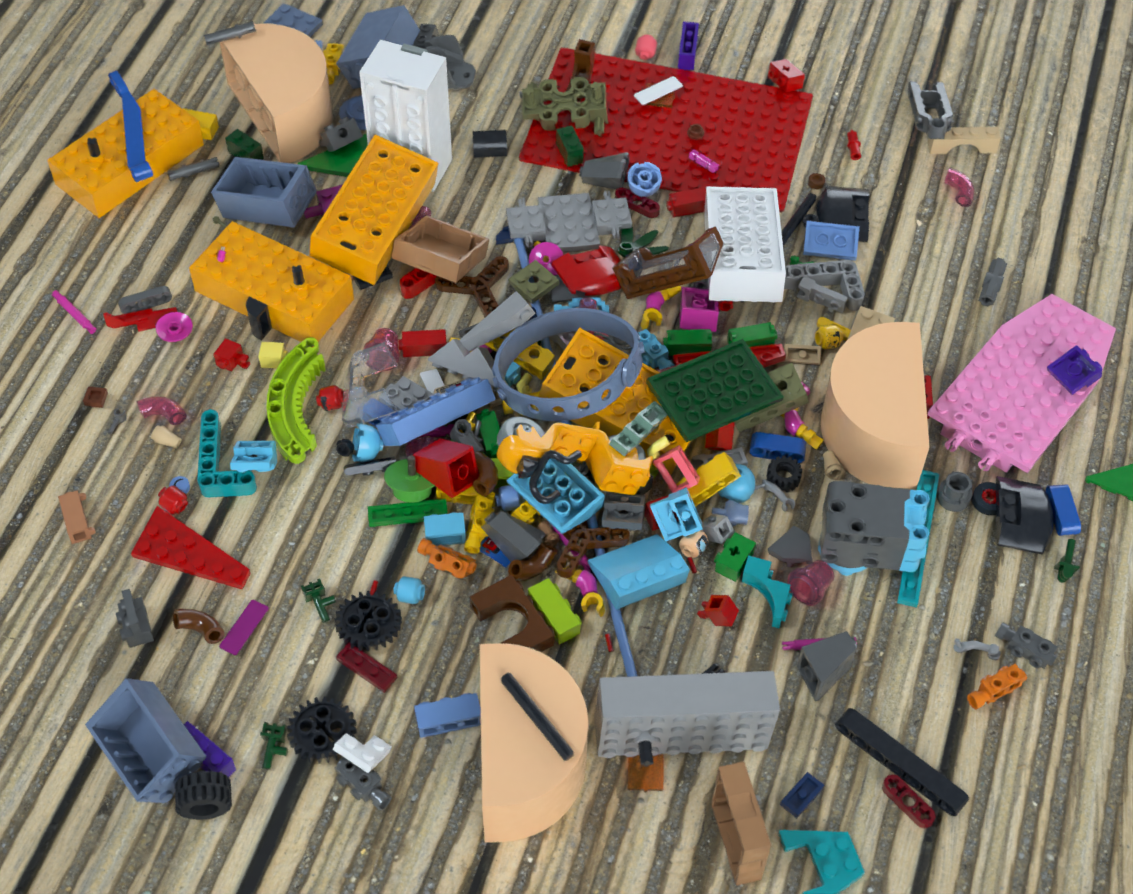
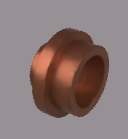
M693 124L688 129L687 134L691 139L697 140L704 136V130L701 125Z

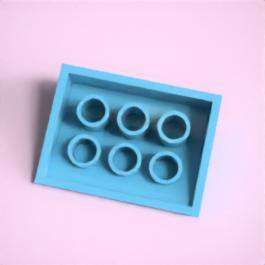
M552 458L548 460L537 481V488L543 496H547L555 490L561 493L560 497L549 504H542L532 496L529 488L530 477L523 479L519 478L518 474H514L507 480V483L561 534L588 520L604 506L605 495L572 464H562Z
M658 534L588 560L589 566L616 610L686 583L690 571L682 556Z

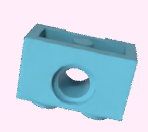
M237 441L233 448L234 456L230 462L231 470H237L238 472H246L248 470H256L258 472L271 471L277 464L276 441Z
M687 487L669 494L665 499L650 504L665 542L682 535L685 537L703 530L702 521ZM673 512H676L679 522H677Z

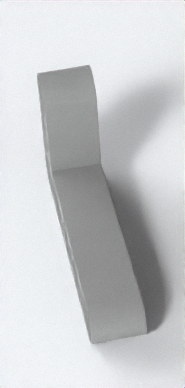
M841 260L785 265L784 289L798 288L804 277L815 280V284L820 286L840 284L843 295L848 297L847 308L857 311L862 306L864 289L855 262Z

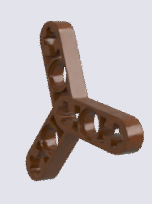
M498 256L476 277L464 276L458 282H453V285H451L452 281L437 276L435 279L436 289L441 292L473 295L485 318L491 313L489 312V307L493 311L499 306L490 288L509 270V261L504 256ZM491 273L495 276L492 278H487L485 275ZM463 282L466 285L463 287H458L456 284ZM483 297L490 298V300L486 302L481 301L480 299Z
M579 524L563 533V536L569 542L558 560L557 574L562 578L572 577L587 549L626 546L629 543V530L621 528L610 529L608 527L585 529ZM602 535L606 537V539L603 541H599L596 539V537ZM584 538L581 540L580 545H578V540ZM570 551H576L579 553V555L571 556L568 553ZM567 562H569V568L563 569L566 567Z

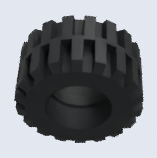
M199 771L184 775L175 782V811L181 817L205 820L219 817L231 810V779L227 775L214 771Z

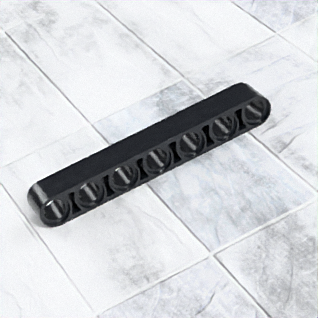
M848 708L835 723L836 729L950 816L956 817L969 801V796L966 792L855 709Z

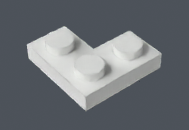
M346 733L335 743L333 750L369 773L389 754L392 747L375 735L363 745Z

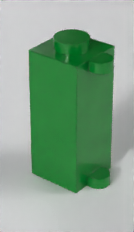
M768 322L728 329L727 343L729 345L743 339L748 347L773 345L778 336L774 325Z
M711 329L667 330L666 337L663 338V345L669 351L668 356L711 351L712 332Z
M483 409L481 413L476 414V422L477 420L481 421L479 436L483 439L482 446L485 455L490 459L497 458V450L499 448L497 435L500 427L495 411Z

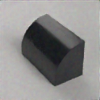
M506 130L473 131L474 158L507 156Z
M249 296L246 301V309L251 331L257 339L262 341L272 329L268 305Z

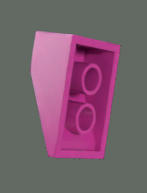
M681 287L680 328L684 330L711 329L712 332H716L719 314L718 301L709 300L708 289Z

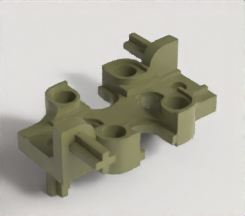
M574 77V79H571L570 90L560 92L557 90V81L554 79L543 80L539 87L537 83L530 82L527 88L522 89L523 120L536 119L540 121L543 129L556 130L558 113L562 110H568L572 113V122H575L576 128H585L592 121L594 123V134L601 136V134H604V124H608L605 82L589 84L588 80L584 77ZM578 98H585L583 102H577L576 100ZM544 101H552L549 105L543 104Z

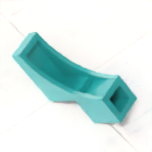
M748 555L742 583L754 587L767 599L772 611V627L780 628L781 621L785 622L788 614L785 606L791 603L793 593L789 592L791 584L772 580L774 570L770 569L771 561Z

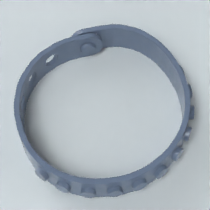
M589 308L561 309L542 314L525 322L506 337L495 356L492 372L493 376L496 377L492 379L495 389L499 388L497 392L501 400H504L510 408L524 416L543 421L579 419L604 409L614 402L626 387H631L634 384L642 368L643 360L641 353H645L643 341L639 342V333L627 321L614 314ZM579 327L585 331L600 332L617 337L633 348L628 359L623 358L615 371L605 381L595 388L574 396L539 398L520 393L504 382L511 363L526 348L549 336L577 331ZM608 389V395L602 399L603 392ZM583 401L589 402L587 407L578 408L579 403ZM530 404L535 405L539 411L534 410ZM553 407H562L564 411L560 413L555 412Z

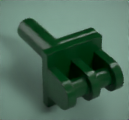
M1068 539L1065 555L1054 566V569L1058 570L1057 579L1061 583H1065L1080 568V566L1072 564L1076 544L1074 539Z
M320 578L317 579V582H309L307 586L301 585L306 603L313 600L322 623L329 621L330 618L325 607L336 603L334 595L321 599L322 596H325V588Z
M268 722L263 724L260 736L263 740L267 741L262 765L263 769H271L273 755L287 756L288 747L275 746L276 742L285 743V724H282V726H277V723L269 725Z

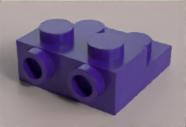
M1077 345L1047 366V371L1072 395L1084 386L1089 387L1100 379L1103 370L1097 361L1094 362L1085 349L1081 350Z

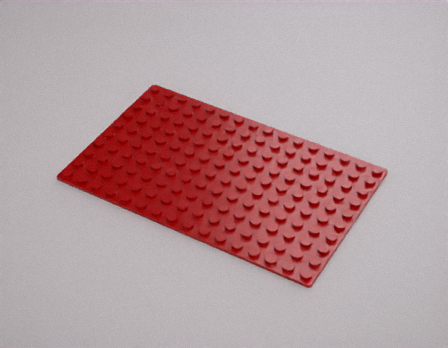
M560 48L550 73L549 79L557 81V90L560 92H566L571 80L575 49ZM595 53L589 84L594 82H605L608 124H604V134H601V136L594 134V123L592 121L585 128H576L575 122H572V113L568 110H562L558 113L556 129L573 126L584 148L583 163L567 167L556 145V130L543 129L540 121L533 119L519 155V161L579 173L581 166L584 167L585 161L627 152L629 153L630 161L625 182H627L630 167L636 163L644 164V162H649L656 165L661 171L662 181L659 189L680 192L707 186L777 188L779 212H784L813 94L796 90L785 92L779 87ZM673 76L683 85V87L645 105H642L634 97V94ZM552 101L543 102V104L549 105L552 103ZM699 124L703 127L704 136L701 139L695 140L688 136L687 131L691 125ZM692 150H696L699 152V155L703 154L708 157L712 162L714 161L719 164L718 171L712 173L696 163V160L693 161L689 158V153Z

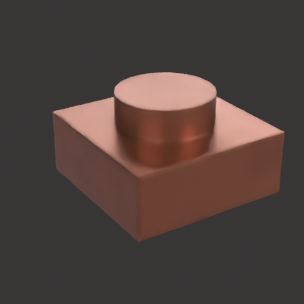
M88 386L83 399L84 406L103 408L108 395L107 388Z

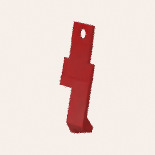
M173 307L156 311L150 308L116 316L103 313L107 327L115 329L137 324L138 332L156 328L155 325L162 316L177 312V308Z

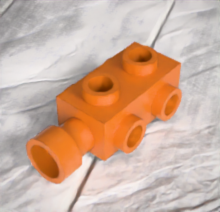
M425 538L418 545L417 552L424 556L429 555V563L433 564L438 570L451 572L452 576L462 579L473 574L477 567L475 559L469 555L461 554L451 547L436 546L432 544V541Z
M1016 663L1010 667L1004 666L998 670L997 674L985 676L980 681L981 684L978 691L968 694L967 700L970 706L977 710L984 706L985 702L987 704L996 702L1000 697L1012 693L1015 689L1021 687L1022 683L1027 680V675Z

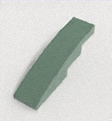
M654 401L639 412L635 419L627 424L622 432L611 440L609 445L623 456H626L668 416L662 406Z

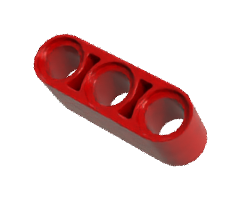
M415 268L400 279L401 296L405 299L414 298L435 284L437 276Z

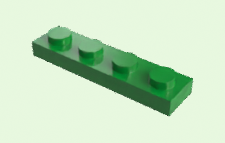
M446 499L367 506L369 527L424 522V516L448 514Z

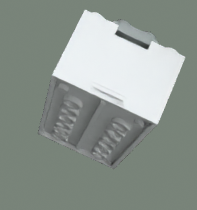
M380 40L360 70L367 142L369 144L374 135H378L438 162L436 182L431 190L434 192L452 161L446 57L429 53L426 49L405 43L398 45Z

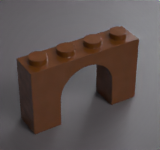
M512 575L469 596L470 607L480 622L504 610L517 611L526 618L528 622L526 627L520 633L501 642V644L520 645L539 652L554 646L555 632L550 625H546L542 612L535 609L532 598L529 595L526 596L519 580L516 581Z

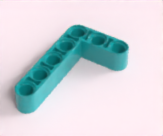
M212 409L204 411L201 415L197 477L201 494L208 498L254 494L257 490V485L253 472L249 470L246 472L219 471L221 423L217 411Z

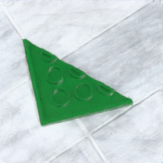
M367 133L363 134V137L335 151H324L298 164L307 165L309 171L348 177L368 146Z
M1133 464L1086 476V483L1090 484L1091 482L1101 486L1103 490L1113 494H1121L1128 497V500L1133 501Z

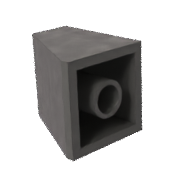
M847 631L801 648L797 668L815 702L820 700L851 668L857 644Z

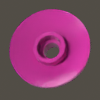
M543 242L532 249L529 255V264L537 260L555 276L557 272L551 263L564 254L557 245ZM548 256L549 261L543 262V257Z
M180 312L168 313L162 316L156 324L157 335L167 342L181 341L188 337L193 329L191 318Z

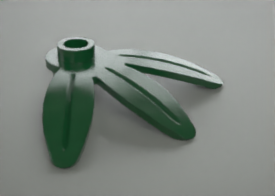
M633 227L622 229L621 243L617 248L618 254L626 257L635 249L646 247L656 238L658 230H652L632 243ZM658 246L648 247L653 255H657L669 250V247Z

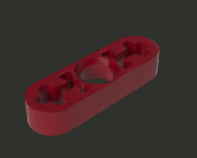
M625 187L616 189L615 199L626 198L629 209L648 218L659 216V203L647 197L637 196ZM640 201L641 204L636 205L633 202Z
M893 774L886 776L882 784L883 792L918 827L929 828L935 820L934 810L899 776ZM889 783H895L897 785L896 788H889ZM904 797H911L914 800V805L907 806L903 803L902 799ZM921 814H927L929 816L928 819L925 818L922 820L920 818Z

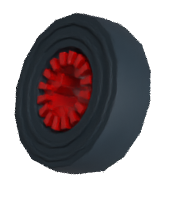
M993 482L979 484L974 489L972 495L974 507L985 515H996V483Z

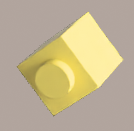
M261 342L259 352L261 368H278L279 364L288 354L284 343Z

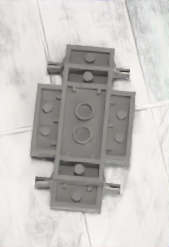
M605 191L603 193L604 200H593L592 205L589 193L538 197V205L526 206L525 199L522 198L521 201L520 198L518 200L519 207L506 208L510 238L525 239L527 247H529V243L530 247H532L533 241L545 240V242L557 245L562 252L598 249L600 246L598 235L613 234L614 239L616 237L619 239V230L632 228L627 199H612L610 191Z

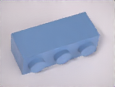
M465 693L455 698L445 697L439 701L422 702L414 706L420 738L481 725V709L477 693Z

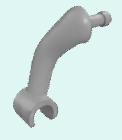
M762 480V484L755 485L754 490L764 488L765 491L773 492L783 503V511H787L786 504H789L791 509H794L795 501L787 498L784 492L774 483Z
M958 638L955 639L954 650L958 653L977 649L988 652L987 656L992 660H998L1001 652L996 644L988 645L974 640L960 642Z

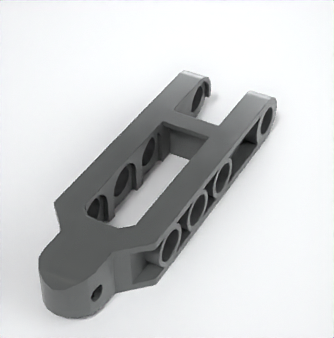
M909 81L908 98L917 130L926 133L928 139H944L945 133L951 130L950 125L953 117L944 83L936 82L933 84V91L921 90L917 81ZM925 109H936L939 118L932 119L931 115L925 113Z

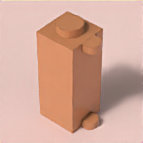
M77 490L58 496L71 543L75 544L92 539L91 535L95 534L96 531L94 527L88 526L82 501L86 499V494L78 493Z

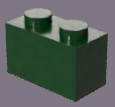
M573 126L556 129V145L567 167L583 163L584 148Z
M239 129L225 137L227 150L231 155L257 160L264 159L262 145Z

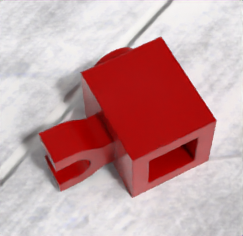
M226 338L213 354L216 365L221 369H227L232 372L237 364L246 370L250 366V362L247 361L249 356L243 354L241 344Z
M711 595L708 602L703 601L701 604L705 610H698L697 614L701 619L710 618L715 626L732 627L739 609L729 595Z

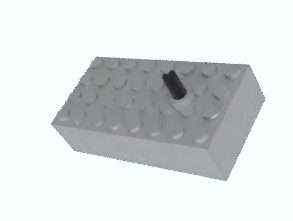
M774 671L600 678L594 716L597 755L605 758H613L620 755H625L626 757L639 755L640 765L648 767L654 764L653 756L658 754H699L701 752L720 753L722 751L738 753L743 750L760 752L768 749L780 712Z

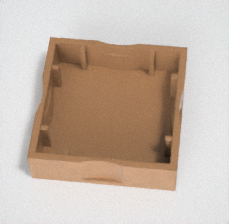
M426 215L413 228L406 230L395 239L392 259L456 283L486 258L489 238L457 228L449 223Z
M745 762L718 767L711 805L735 884L737 886L762 880L771 843Z

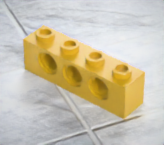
M512 330V331H510V332H508V333H506V334H504V335H502V336L507 337V336H508L511 332H513L514 330ZM498 337L484 345L497 352L505 339ZM536 342L522 351L513 361L542 380L554 365L555 355L552 351L542 348ZM535 355L538 358H531L530 356Z

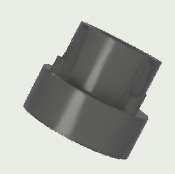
M953 471L940 484L937 493L939 504L944 509L952 512L966 509L972 498L973 480L962 472Z

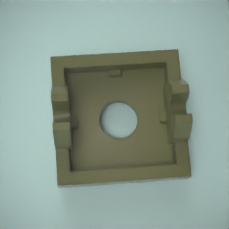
M534 260L508 279L509 284L515 288V291L525 301L528 300L532 304L559 285V279L537 260ZM532 276L539 278L537 283H530L528 280Z

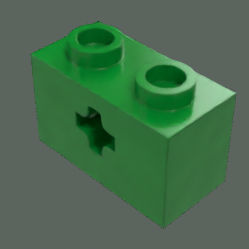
M735 532L731 538H727L722 553H717L714 559V563H716L715 572L736 582L745 568L748 555L753 556L756 542Z

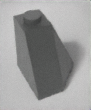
M625 152L585 161L584 167L581 166L579 172L582 183L615 190L620 187L622 188L630 161L629 153Z
M503 511L489 514L484 519L486 523L481 527L510 562L528 557L541 544V539L546 535L543 531Z

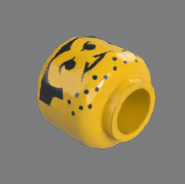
M837 325L821 326L815 333V342L817 345L822 346L821 349L838 348L841 341H843V332L840 331Z

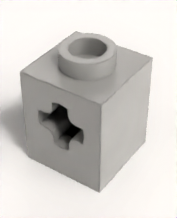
M712 513L702 522V531L705 532L710 542L722 544L735 533L727 516Z

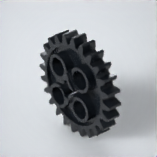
M367 591L364 596L359 592V597L357 598L352 594L351 601L344 599L345 605L340 604L339 611H336L335 627L336 632L339 633V639L344 638V644L350 642L351 648L358 645L359 651L363 647H366L367 652L370 651L371 647H374L377 651L380 644L385 648L386 641L392 643L393 637H398V631H401L402 616L401 610L398 609V604H393L392 598L386 600V594L379 597L378 591L374 595Z
M326 696L323 697L322 702H319L318 698L315 697L312 704L309 700H306L307 706L299 705L300 712L293 711L295 718H289L290 725L287 726V731L289 732L287 737L290 741V747L294 748L296 755L301 753V759H305L308 756L310 763L314 758H317L318 764L321 763L322 758H325L326 762L329 763L332 756L335 760H338V753L333 750L335 743L346 733L354 738L353 734H357L355 727L357 724L356 719H353V712H349L348 705L343 707L341 700L335 704L333 697L329 702H327ZM322 714L328 715L325 718H319V716ZM305 728H311V730L307 732L302 731ZM341 728V731L333 732L334 729ZM318 742H325L322 746L316 745Z

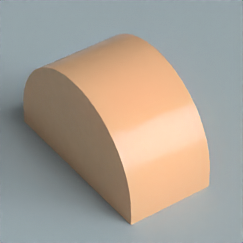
M254 24L256 32L242 35L240 38L235 37L219 42L227 84L278 161L292 163L316 150L320 146L319 140L322 139L320 133L324 132V128L333 122L325 56L312 38L296 29L277 24Z
M890 322L868 327L850 337L838 350L832 363L821 413L822 437L828 451L834 452L843 469L868 484L910 490L917 489L929 451L920 323Z
M480 644L485 843L515 841L536 835L552 826L565 815L578 797L586 772L587 708L575 680L559 663L549 656L520 645ZM506 673L513 675L574 751L572 758L567 761L562 759L502 684L501 677Z

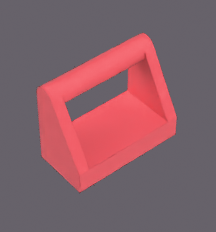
M680 445L653 460L672 493L698 484L700 477ZM673 457L687 481L677 486L662 461Z

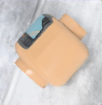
M702 530L685 537L683 536L679 542L682 553L692 558L700 557L709 545L707 535Z

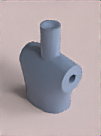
M729 500L726 501L724 509L712 507L711 514L727 516L732 527L739 524L747 525L749 505H742L736 501Z

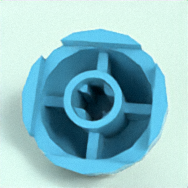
M357 424L358 428L354 430L352 442L356 455H352V459L355 462L372 461L377 457L379 451L383 450V441L380 439L378 430L373 426Z
M735 464L741 477L718 493L722 498L724 496L729 500L742 503L750 499V496L755 491V476L747 466Z

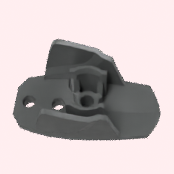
M454 35L436 36L425 40L423 49H426L429 53L446 57L448 89H465L473 84L476 69L472 64L464 61L463 52Z

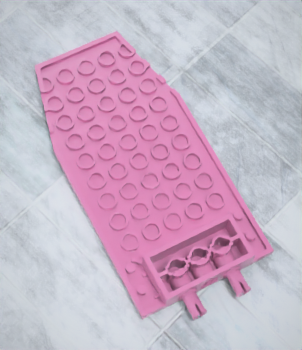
M1053 294L1003 324L928 411V416L944 424L940 434L949 439L945 443L946 449L948 450L953 445L950 451L954 452L960 445L982 458L978 466L982 470L986 465L983 471H988L994 465L1007 473L1012 465L1028 473L1100 380L1098 379L1089 387L1084 386L1072 395L1047 371V366L1077 345L1081 350L1085 349L1094 362L1097 361L1103 369L1116 328Z

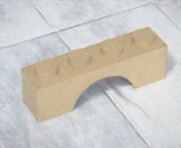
M951 127V130L945 133L944 139H928L930 154H947L952 148L961 144L974 145L979 149L980 153H997L1001 137L998 127Z

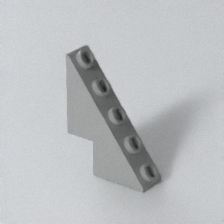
M452 339L428 358V361L433 362L432 366L448 368L447 372L458 375V373L463 374L462 378L474 379L477 377L488 379L490 386L494 387L493 390H499V388L495 389L492 379L496 377L493 376L492 372L494 360L487 348L477 347L472 352H469L458 339Z

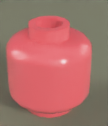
M647 34L639 37L635 47L636 55L642 60L654 57L657 41L653 36Z

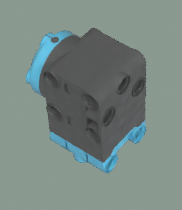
M844 481L830 482L823 505L822 531L818 544L821 561L845 576L860 572L866 568H882L907 572L916 571L921 558H925L929 530L923 524L926 521L929 495L922 490Z

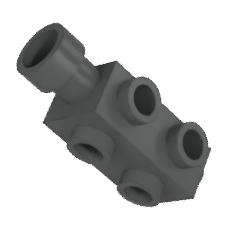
M1002 622L995 634V637L1010 642L1007 648L1011 650L1014 656L1028 659L1030 665L1035 668L1041 667L1045 669L1047 664L1052 666L1057 657L1054 652L1058 646L1021 625L1017 632L1010 629L1009 625Z
M345 757L338 761L335 767L336 779L343 787L348 785L352 789L350 792L356 800L359 801L362 798L367 802L371 799L373 805L378 810H383L388 806L391 796L385 791L380 790L382 788L380 782L382 779L374 770L367 773Z

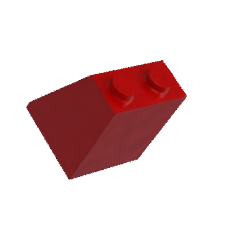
M440 438L413 454L415 456L416 472L451 498L472 487L474 481L479 477L474 448L471 445Z

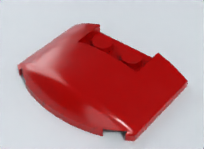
M599 246L596 250L574 255L566 253L551 263L571 294H576L577 290L585 292V296L608 294L621 289V285L612 269L621 259L611 247Z

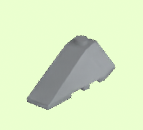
M516 291L459 341L470 352L523 325L535 312Z

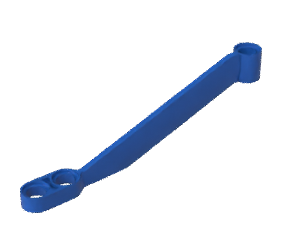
M116 70L108 73L112 86L118 95L122 97L127 163L135 182H139L153 176L152 169L145 159L141 109Z

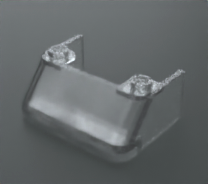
M386 342L364 350H358L351 358L344 380L342 421L348 428L397 412V408L384 388L368 393L364 387L365 377L398 366V362Z

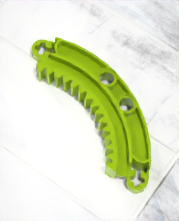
M312 337L304 339L285 356L272 377L267 393L266 409L272 438L276 441V447L286 461L288 458L290 462L295 464L302 463L306 458L305 452L308 450L313 452L317 446L315 435L311 434V430L308 429L302 415L304 397H306V391H309L308 386H312V381H316V376L321 375L320 371H326L323 355L321 353L317 354L319 352L318 341Z

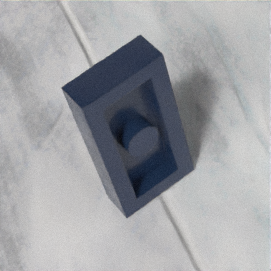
M807 772L781 800L780 806L797 819L820 794L825 785Z

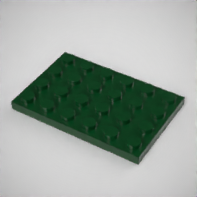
M743 339L651 376L646 380V384L685 442H689L781 402L784 398Z

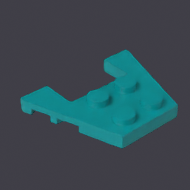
M779 830L778 832L785 852L804 846L808 848L822 883L821 887L804 891L802 894H838L865 874L848 832Z

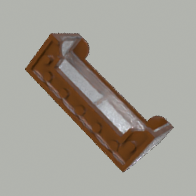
M715 226L707 229L693 243L680 249L653 256L648 248L635 249L613 266L612 269L626 298L631 299L708 279L713 274L723 241Z

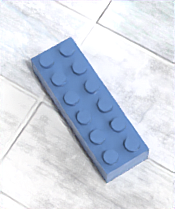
M480 377L465 379L461 381L462 385L457 387L453 385L446 388L445 393H435L429 396L430 400L418 401L413 404V408H403L397 411L398 415L393 417L389 415L382 418V422L376 424L384 446H401L495 401L496 398L488 379H480Z

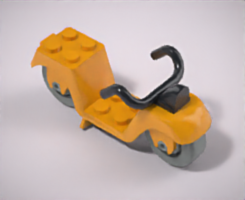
M512 417L502 424L497 435V444L499 446L497 450L498 460L508 471L518 474L519 478L530 477L529 488L531 494L542 504H549L561 495L558 490H555L549 495L543 496L537 488V481L548 460L551 458L566 465L572 464L576 460L585 461L600 490L627 495H635L640 486L645 487L650 478L649 470L653 461V456L646 458L645 451L640 444L626 456L620 454L609 445L611 440L617 435L608 437L606 433L599 430L600 422H596L592 428L555 423L545 433L536 422L528 418Z

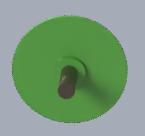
M412 455L408 456V459L391 464L384 473L385 482L393 489V495L397 499L409 503L427 499L432 492V487L435 486L416 472L415 456Z

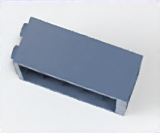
M405 5L373 11L364 15L336 63L353 89L361 88L360 70L380 40L398 45H403L404 43L412 45L420 29Z
M235 157L211 193L223 218L295 227L317 190L307 165Z
M126 678L85 724L137 802H168L175 793V782L184 775L198 770L206 758L204 752L154 682Z

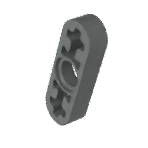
M160 286L123 297L119 300L118 305L123 314L141 311L168 303L172 299V294L169 287ZM149 298L148 301L141 302L143 299Z

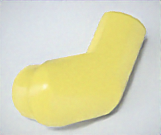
M524 373L517 383L518 392L532 393V388L529 389L528 386L532 379L529 373Z
M663 436L647 449V455L653 456V460L660 457V450L670 445L667 437Z

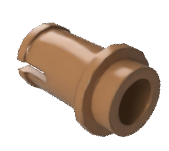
M543 521L538 525L537 529L546 534L544 537L545 543L554 546L559 542L558 533L553 531L548 521Z

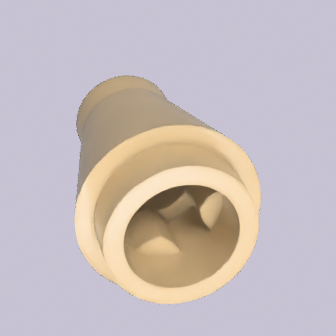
M157 425L151 435V439L155 443L171 446L176 449L182 441V438L176 436L165 426Z
M826 451L823 454L825 475L830 479H837L843 474V466L833 451Z

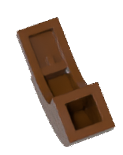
M579 39L574 51V68L571 79H574V77H584L590 83L595 59V42ZM571 80L569 82L566 92L569 91L571 88Z

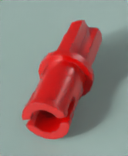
M850 130L847 133V147L850 149L851 159L859 160L861 158V143L858 140L857 132Z

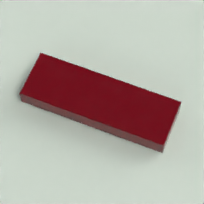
M350 642L336 656L337 661L383 693L398 678L396 673L362 650L359 651V648L356 646L351 648Z

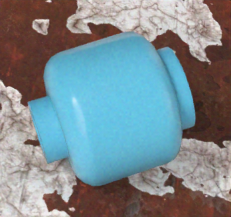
M403 576L399 582L395 583L394 594H396L399 602L417 604L424 598L425 585L418 578Z

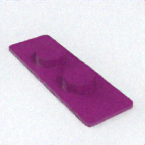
M251 600L223 639L219 648L237 655L269 607L258 601Z

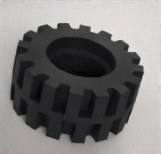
M778 456L776 460L772 459L771 463H769L766 480L777 485L782 491L789 492L790 489L793 491L799 486L801 481L800 463L797 464L798 461L796 459L792 460L790 456L788 458L786 456H782V458ZM787 471L792 476L784 478L779 476L777 472Z

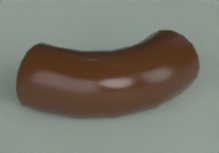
M476 451L475 458L479 477L474 481L473 486L478 494L485 497L493 491L498 483V469L492 459L484 453Z
M541 542L532 556L525 560L516 559L510 563L508 568L509 576L512 575L515 580H527L540 575L550 566L558 550L547 543Z
M175 609L173 612L175 629L197 631L203 635L205 641L209 644L218 643L224 638L225 632L222 626L211 615L195 609Z

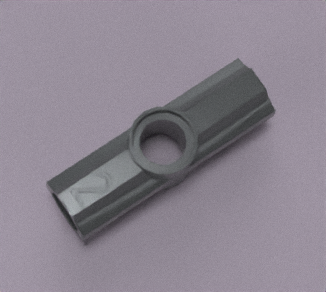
M1002 258L992 260L989 271L984 278L983 288L978 300L984 306L993 305L997 293L1000 291L1004 280L1003 275L1007 267V263Z

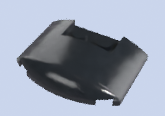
M826 186L825 190L820 194L816 206V216L819 218V222L859 226L858 242H868L869 190Z
M1000 476L996 477L997 546L1037 554L1045 552V548L1052 538L1054 518L1050 499L1042 485Z

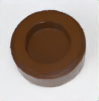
M813 173L809 176L808 185L812 189L819 190L825 186L826 179L820 173Z

